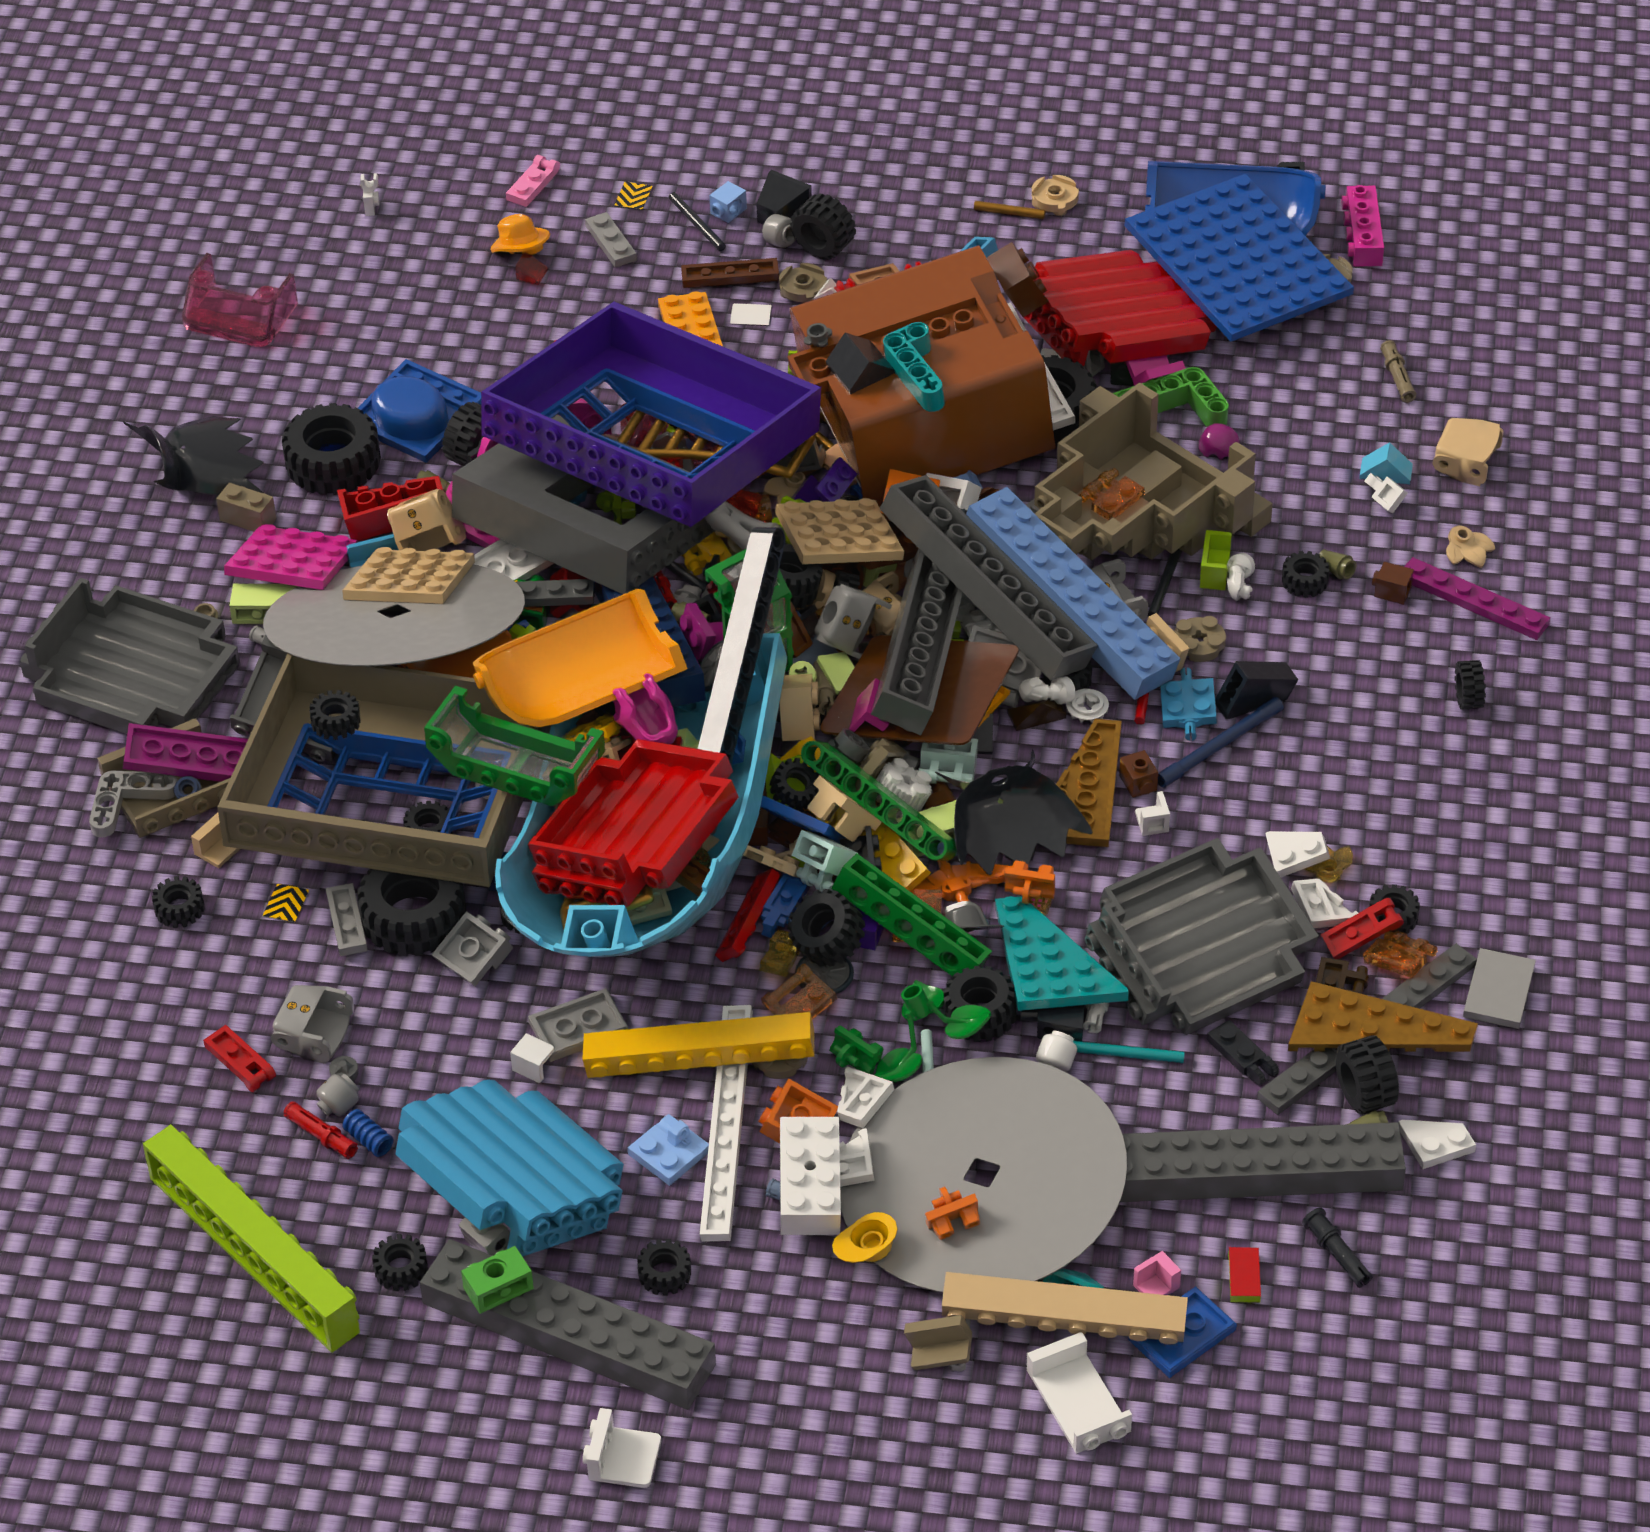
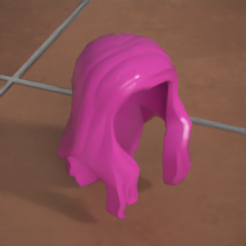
M645 673V680L642 682L644 688L630 694L622 687L612 691L613 695L616 696V700H613L615 705V714L613 716L615 722L620 727H624L635 740L641 739L672 745L678 733L673 707L667 695L654 681L653 675Z

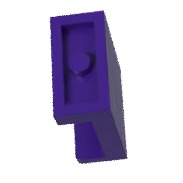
M839 457L820 482L812 475L807 477L792 496V499L800 498L805 502L813 500L822 502L836 501L841 498L857 476V473Z

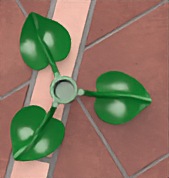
M915 980L913 985L906 987L901 993L904 1001L902 1016L908 1021L911 1047L910 1049L897 1048L888 1052L880 1060L874 1076L897 1082L910 1077L919 1069L923 1059L920 1054L915 1053L917 1045L914 1021L935 1013L947 1024L945 1033L948 1037L964 1039L975 1034L987 1023L992 1015L990 1010L978 1005H965L956 1008L952 1012L951 1018L946 1017L939 1010L944 1004V991Z

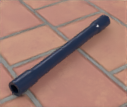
M1273 697L1259 706L1253 713L1180 761L1172 763L1158 773V785L1166 788L1193 767L1260 723L1266 722L1283 711L1282 701L1277 697Z

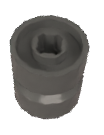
M843 728L834 739L835 746L833 747L855 764L856 762H862L871 750L870 746L859 735L847 728ZM839 763L835 767V773L837 776L840 774L841 766Z

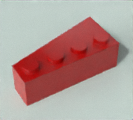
M439 476L406 480L404 485L393 484V482L383 483V487L377 489H369L368 486L358 487V491L348 493L346 489L337 490L350 538L358 542L393 532L388 520V510L401 502L432 490H443Z

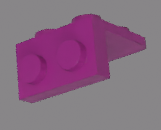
M687 603L684 613L680 618V629L699 662H702L707 652L716 643L723 640V623H708L696 603Z

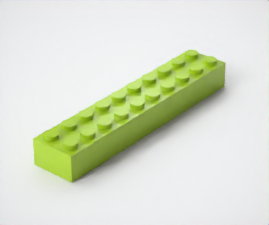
M170 1124L143 1143L150 1179L331 1353L360 1333L358 1323L360 1317L356 1310L355 1302L357 1299L353 1291L347 1286L343 1287L330 1269L325 1270L319 1265L317 1258L312 1252H306L301 1248L299 1241L293 1234L290 1233L288 1235L283 1231L275 1217H269L265 1214L257 1200H251L247 1197L238 1182L233 1183L229 1180L221 1166H215L211 1163L203 1149H197L193 1146L185 1132H179Z

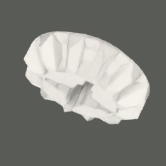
M1094 689L1075 691L1073 701L1066 703V710L1071 714L1072 719L1079 718L1081 723L1085 720L1093 723L1094 719H1103L1104 714L1108 713L1109 708L1107 697ZM1084 702H1086V704L1091 708V710H1087L1086 707H1083Z

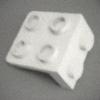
M600 1408L597 1420L593 1419L590 1425L589 1436L592 1438L591 1444L585 1445L583 1452V1463L587 1464L589 1480L640 1488L649 1487L661 1445V1436L657 1433L616 1428L613 1423L612 1410Z

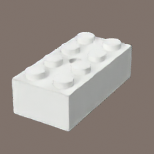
M780 1117L781 1235L840 1234L839 1117Z

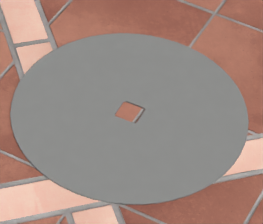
M473 564L444 604L343 600L342 590L362 567L357 566L340 570L324 590L297 586L285 593L266 612L263 628L269 641L276 647L306 660L345 666L406 664L455 654L496 637L513 625L520 617L524 609L525 597L522 589L511 578L495 570ZM395 605H400L410 610V612L393 618L378 612Z
M1011 1057L973 1058L933 1068L901 1084L892 1092L864 1128L857 1127L850 1141L859 1136L858 1131L867 1128L875 1181L840 1187L841 1211L847 1228L864 1215L873 1212L888 1214L896 1221L898 1230L895 1239L892 1241L891 1251L885 1258L874 1263L902 1281L936 1292L944 1291L946 1272L1038 1281L1060 1270L1079 1257L1105 1230L1114 1216L1123 1194L1127 1174V1153L1122 1132L1109 1107L1089 1086L1076 1077L1055 1067L1027 1059ZM975 1159L1000 1166L989 1187L964 1180ZM945 1186L949 1194L959 1190L962 1198L975 1193L978 1200L980 1220L978 1226L965 1229L959 1217L950 1221L954 1234L942 1240L938 1238L933 1228L928 1229L925 1213L934 1210L931 1201L941 1197L939 1188Z

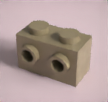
M228 483L216 498L220 521L255 532L259 526L261 527L265 524L272 525L277 519L274 499L265 493Z

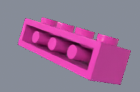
M1347 186L1346 196H1342L1341 205L1342 210H1346L1344 211L1343 220L1344 226H1348L1346 227V241H1350L1348 242V257H1352L1353 267L1382 266L1384 243L1376 186Z

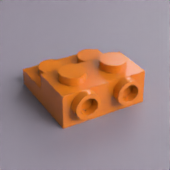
M788 1078L782 1088L777 1086L769 1100L774 1104L771 1109L766 1107L758 1122L763 1124L759 1132L780 1143V1117H834L838 1106Z

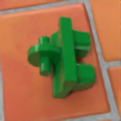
M841 1025L836 1027L834 1030L835 1038L829 1049L830 1052L837 1056L836 1064L842 1068L851 1065L857 1070L872 1075L876 1063L881 1060L883 1047L876 1042L869 1045L863 1041L862 1033L855 1028L847 1030Z

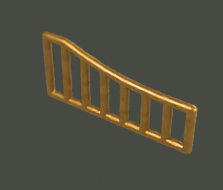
M636 410L617 441L627 444L646 413ZM658 418L639 448L633 447L659 459H691L706 461L723 448V446L719 445L716 452L703 451L702 449L708 440L698 436L691 449H677L687 433L686 430L678 427L664 449H650L666 424L665 421ZM814 434L798 447L787 467L774 464L765 472L785 478H792L814 443L816 435Z

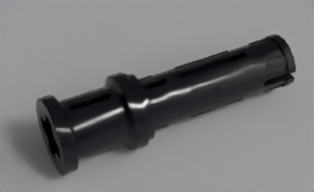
M1316 1208L1309 1212L1302 1221L1303 1227L1310 1229L1317 1238V1244L1320 1247L1329 1250L1358 1288L1363 1287L1361 1281L1364 1285H1367L1372 1280L1373 1275L1341 1238L1340 1228L1332 1225L1326 1217V1211L1323 1208Z

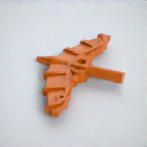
M937 860L939 870L927 876L910 892L927 904L942 898L952 902L969 901L968 895L971 894L972 888L980 887L982 884L1005 882V869L1012 866L995 864L992 874L988 875L979 864H971L970 861H966V864L951 865L948 861Z

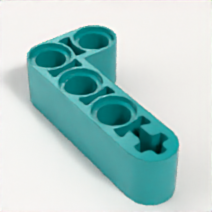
M915 322L886 335L883 339L885 358L895 369V374L923 409L929 412L942 409L945 405L942 381L922 358L931 350L928 326L922 322Z

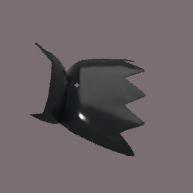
M212 416L187 422L174 427L165 438L147 425L136 427L123 422L161 453L164 465V479L153 481L154 483L171 490L219 495L228 483H232L263 493L244 477L264 464V461L238 452L242 447L251 442L253 438L227 430L228 427L240 421V418Z
M1033 749L1031 759L1025 766L1015 765L989 770L985 775L970 783L955 780L935 772L949 783L963 790L957 798L954 814L955 843L961 865L965 862L966 855L969 854L988 875H991L1000 852L1013 861H1023L1029 866L1037 843L1063 858L1065 856L1069 829L1086 834L1093 833L1090 825L1069 797L1050 778L1032 768L1036 760ZM999 775L1007 776L999 781L992 783V780ZM999 798L1004 800L1002 804L998 803Z

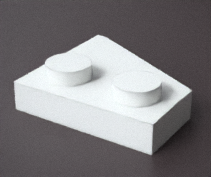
M1269 831L1265 833L1274 868L1280 877L1330 859L1326 840L1322 832Z
M1320 879L1297 880L1292 883L1291 890L1313 928L1335 927L1358 914L1357 911L1351 913L1342 905L1344 900L1336 893L1330 891L1329 887Z
M847 1066L844 1072L846 1077L845 1084L841 1088L842 1099L839 1102L837 1113L839 1120L864 1128L895 1090L892 1081Z
M1416 1120L1398 1121L1400 1133L1422 1169L1474 1153L1476 1150V1144L1463 1123Z
M867 1128L858 1131L859 1136L849 1143L845 1144L843 1141L839 1143L840 1187L875 1181Z

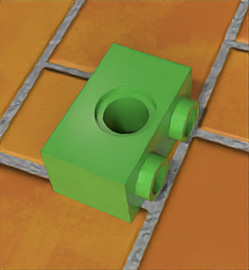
M516 1246L507 1250H501L494 1256L479 1263H473L466 1269L461 1270L463 1288L479 1314L534 1289L532 1271Z

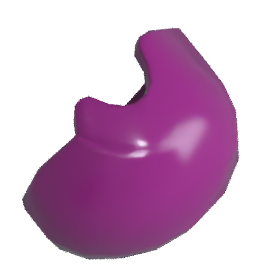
M1212 424L1202 433L1199 440V450L1205 457L1214 454L1221 460L1229 456V447L1233 443H1239L1238 434L1233 428L1225 424Z

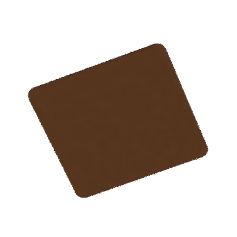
M878 635L870 640L820 726L822 733L838 735L843 728L849 729L858 696L875 678L878 680L881 678L892 636ZM951 640L934 710L921 735L906 731L892 723H889V726L882 732L867 721H864L854 733L866 738H885L949 745L967 744L973 738L1019 653L1018 647L1011 644Z

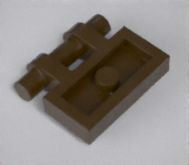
M1321 957L1316 983L1344 989L1345 984H1351L1353 990L1348 991L1363 994L1364 989L1368 987L1369 983L1368 968L1366 966H1358L1357 971L1348 970L1349 961Z

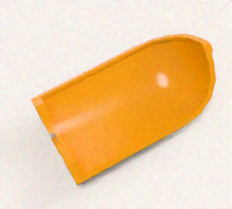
M635 589L492 649L473 662L476 670L473 677L479 689L484 688L493 704L505 715L520 724L544 727L564 722L616 700V696L612 692L616 688L622 687L628 694L644 688L642 682L645 680V673L653 675L654 681L658 682L688 668L679 644L672 640L666 631L660 633L655 624L659 623V620L652 609L645 590Z

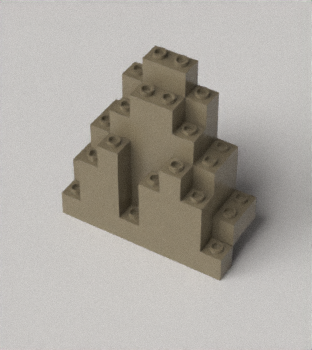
M1140 382L1120 397L1099 386L1080 400L1079 428L1058 442L1057 470L1035 486L1034 505L1040 510L1034 514L1075 554L1079 553L1091 561L1104 551L1113 554L1117 550L1123 551L1131 557L1140 553L1151 560L1164 550L1172 554L1177 549H1180L1193 556L1204 547L1206 530H1226L1232 534L1239 530L1252 537L1271 522L1273 503L1255 493L1254 471L1256 453L1238 442L1233 443L1229 447L1228 470L1223 473L1157 432L1158 393Z

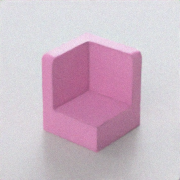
M1163 1251L1134 1268L1133 1286L1141 1293L1170 1295L1180 1289L1181 1270Z

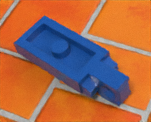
M784 873L763 906L761 919L764 921L762 923L763 931L761 935L772 938L778 926L785 927L786 923H789L791 912L796 911L794 906L798 902H802L810 886L802 883L800 878Z

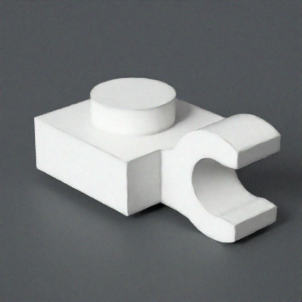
M374 173L373 180L367 181L365 175L361 174L360 186L363 189L365 216H375V206H379V192H374L378 187V175Z
M1370 473L1365 479V482L1376 490L1372 498L1391 513H1394L1408 494L1389 477H1386L1383 481L1378 476L1375 477Z

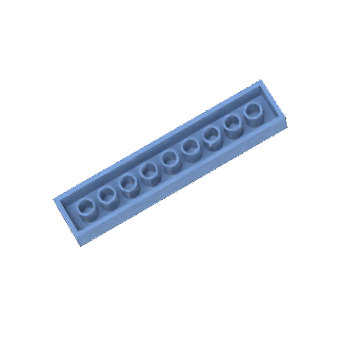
M1008 487L968 507L966 515L1098 645L1092 658L1134 700L1173 679L1181 658Z

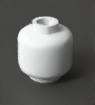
M1053 1031L1052 1034L1044 1035L1036 1054V1060L1064 1072L1069 1071L1077 1053V1046L1073 1043L1074 1038L1059 1031Z

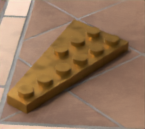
M1094 719L1082 739V745L1077 753L1075 752L1072 756L1069 767L1064 770L1056 783L1079 809L1093 832L1092 834H1086L1069 829L1066 844L1109 847L1122 721Z
M1311 981L1288 1044V1051H1298V1048H1314V1051H1325V1048H1338L1341 1044L1375 1035L1380 1038L1388 1051L1390 1048H1405V1052H1416V1048H1432L1435 1052H1470L1478 1023Z

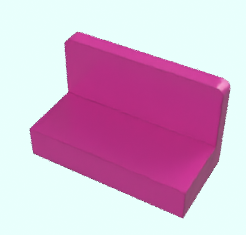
M1166 355L1125 361L1134 386L1139 382L1144 383L1186 369L1183 360L1169 364Z
M877 678L857 698L849 730L853 732L864 721L872 724L882 732L889 726L890 722L882 721L878 717L871 715L880 682Z

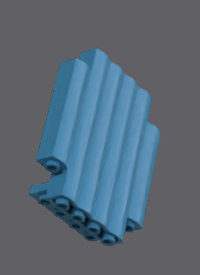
M489 1079L483 1080L473 1087H460L450 1094L434 1095L426 1101H413L401 1110L398 1129L402 1132L398 1135L395 1155L479 1230L504 1222L511 1229L507 1249L516 1246L522 1257L607 1229L609 1214L619 1211L623 1190L617 1185H620L624 1164L539 1091H527L515 1098L498 1082Z

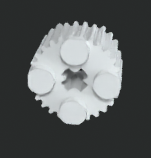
M894 758L891 763L885 764L876 779L918 812L921 811L932 793L931 785H929L932 781L930 775L924 771L914 770L913 767L910 768L908 763L901 758ZM879 794L876 797V801L879 802L881 805L882 797ZM901 810L897 812L896 819L899 818V816H903Z

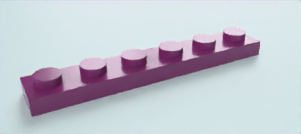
M1414 557L1404 566L1414 569L1413 586L1530 638L1538 640L1550 625L1551 617Z

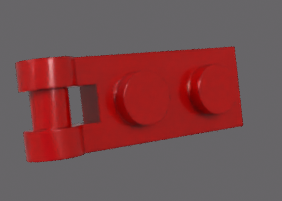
M1385 898L1321 934L1334 959H1340L1382 934L1398 929L1403 925L1404 920L1400 914H1396L1394 910L1395 905L1391 898ZM1381 914L1386 917V919L1380 922L1376 919Z
M224 1025L203 1040L205 1048L244 1082L250 1092L259 1089L260 1084L265 1080L269 1082L276 1077L273 1067L227 1025ZM256 1068L258 1072L253 1075L251 1071Z

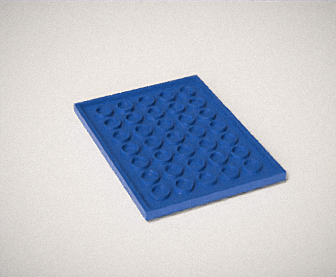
M1247 174L1125 218L1124 226L1196 305L1201 308L1230 342L1353 295L1354 286Z

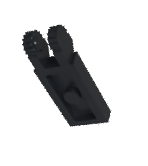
M1230 1020L1207 1033L1208 1042L1243 1075L1248 1076L1257 1085H1261L1266 1081L1263 1072L1258 1066L1272 1077L1279 1074L1280 1071L1277 1063L1270 1056H1266Z

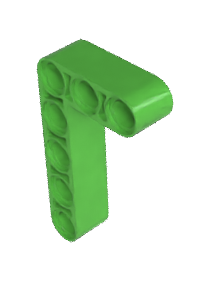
M1186 368L1141 383L1159 394L1158 413L1188 403L1206 427L1215 423L1227 425L1229 404L1200 368ZM1134 386L1113 394L1120 397Z

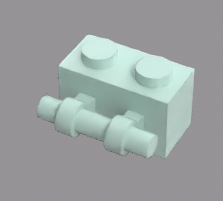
M972 738L970 742L964 745L923 742L919 771L928 773L932 778L930 783L937 784V781L948 782L935 772L955 780L972 782L977 764L978 739Z
M801 830L792 856L805 862L804 868L801 867L797 870L796 875L801 879L802 883L808 886L814 885L820 892L823 889H830L833 892L834 890L831 889L834 884L832 881L833 875L838 876L842 867L857 852L824 836Z

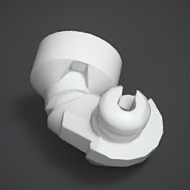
M1238 553L1233 555L1227 563L1229 578L1227 577L1228 592L1235 601H1238L1241 597L1243 599L1250 597V592L1253 590L1251 586L1244 583V579L1251 576L1255 570L1253 558L1246 553Z
M1067 676L1052 680L1049 687L1039 679L1040 677L1026 679L1019 685L1018 691L1025 702H1032L1033 700L1047 701L1050 698V701L1054 700L1057 704H1064L1073 701L1075 697V686Z

